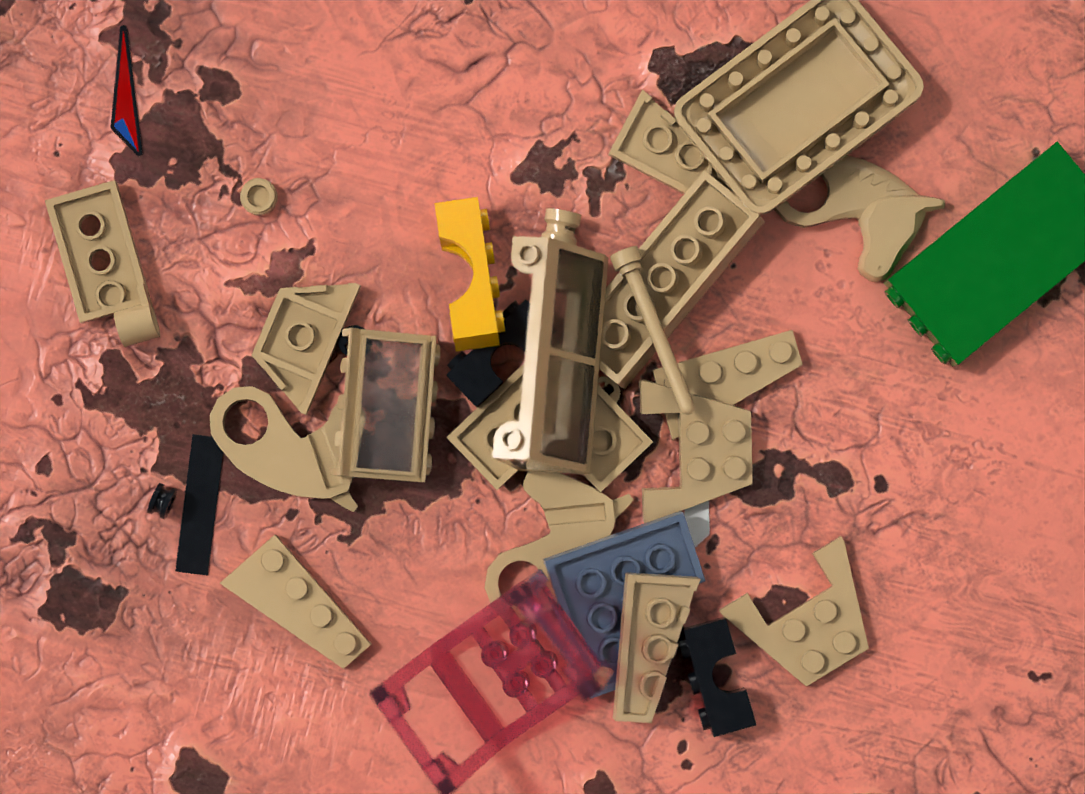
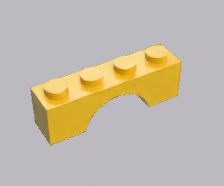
M478 197L434 203L442 251L460 256L473 270V278L467 291L459 299L449 304L456 352L500 345L498 333L505 332L502 310L495 311L493 298H500L497 276L490 277L488 265L495 264L492 242L485 243L483 231L490 230L487 209L480 210Z

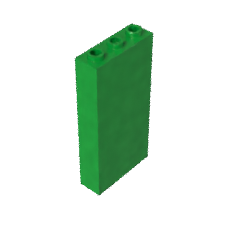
M1055 142L884 282L888 288L885 291L888 299L895 307L900 308L903 306L911 316L908 319L909 324L918 335L922 337L926 334L932 341L934 346L931 350L941 363L945 365L949 362L952 367L959 365L1085 261V174L1059 142Z

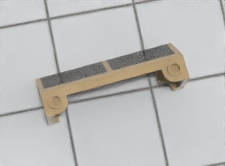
M513 236L511 260L514 267L524 274H533L519 421L506 422L498 428L494 437L492 458L519 471L590 474L608 257L605 254L550 237Z

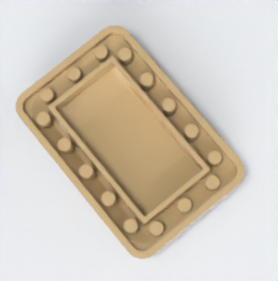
M810 0L683 95L676 102L674 115L681 129L744 206L751 212L762 215L771 212L893 121L921 97L924 87L919 73L858 0Z

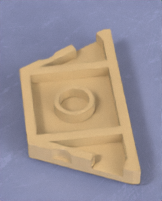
M357 283L299 288L287 287L280 288L253 350L252 357L268 373L300 413L308 414L338 343L340 333L346 324L361 288V285Z

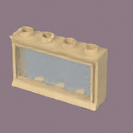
M357 328L342 329V337L349 338L347 358H342L340 364L341 373H346L344 394L339 395L337 402L338 409L343 410L341 431H337L335 434V446H340L338 468H331V475L425 482L426 475L430 474L432 467V456L428 453V441L432 439L435 430V421L430 415L431 402L434 403L436 401L438 391L437 382L433 381L434 366H438L440 361V346L436 344L437 336Z

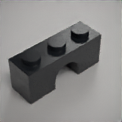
M526 299L521 304L515 300L502 312L505 332L498 333L500 345L473 349L469 354L461 351L447 364L451 371L446 376L476 408L503 384V381L494 373L491 367V359L494 352L504 345H514L519 347L524 353L526 352L530 303ZM553 327L551 337L556 334V330Z
M721 617L682 628L684 637L678 638V643L683 660L690 658L694 672L689 673L688 678L693 695H701L704 708L698 709V714L703 730L710 729L713 737L756 726L747 690L744 687L731 691L719 689L712 678L715 664L724 657L736 654L727 619Z

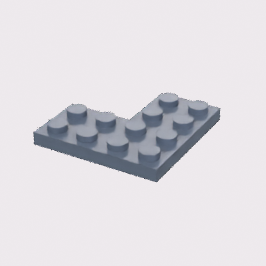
M682 511L543 559L589 698L591 699L614 691L616 687L625 572L693 576L700 578L699 584L706 582Z

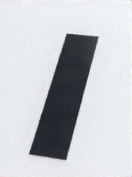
M192 435L175 572L208 576L223 451L211 436Z

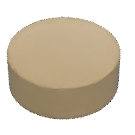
M254 178L246 182L242 187L240 200L243 207L249 213L261 216L270 213L275 208L278 195L275 187L268 180Z

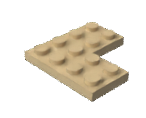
M551 337V347L561 350V345ZM554 355L549 357L543 433L545 434L554 433L560 357ZM524 364L447 436V439L496 490L518 471L492 457L494 437L498 428L506 422L519 421ZM597 385L590 474L583 475L601 493L653 441Z

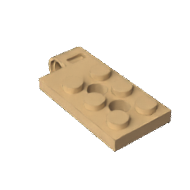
M113 180L45 200L79 322L83 324L114 315L117 332L124 347L160 337L158 322L117 181ZM88 216L98 217L101 223L99 232L93 236H86L81 229L83 220ZM98 251H107L111 258L109 267L103 271L95 270L91 264L92 256Z

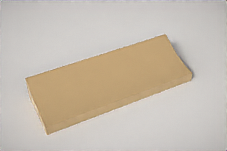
M705 170L638 249L642 257L640 262L642 269L639 272L667 338L765 222L758 213L751 212L746 208L735 194ZM619 272L606 287L599 369L617 385L626 389L656 353V349L626 276H621Z

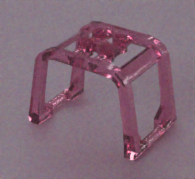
M541 568L433 643L368 693L439 794H451L456 791L503 747L578 695L584 701L596 695L605 687L614 673L606 659L603 661L599 660L546 585L549 579ZM514 604L517 606V608L520 610V612L527 621H521L519 616L512 608ZM499 615L510 629L509 639L511 643L518 647L510 654L508 646L503 641H493L483 627ZM535 622H538L568 664L562 670L570 680L568 684H566L556 670L558 666L556 654L552 651H545L536 638L537 629L534 625ZM470 635L473 636L482 649L481 659L483 663L493 668L503 682L504 692L512 698H517L526 713L506 727L502 726L449 651ZM530 662L532 672L537 677L545 678L555 692L539 704L528 690L530 685L528 674L522 671ZM429 665H431L485 741L460 764L444 752L433 758L403 716L411 709L404 685Z

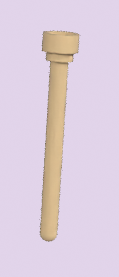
M632 246L618 251L610 256L615 271H620L621 276H626L679 408L683 414L690 415L694 412L695 405L639 272L642 269L640 264L642 257L638 247Z

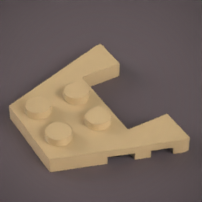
M645 379L639 380L640 413H678L680 486L642 488L644 523L683 511L753 484L750 410L690 393L695 410L692 414L685 415L681 412L671 387Z
M841 536L812 553L830 582L831 587L768 625L765 623L748 593L719 609L721 615L806 687L869 649L845 542Z

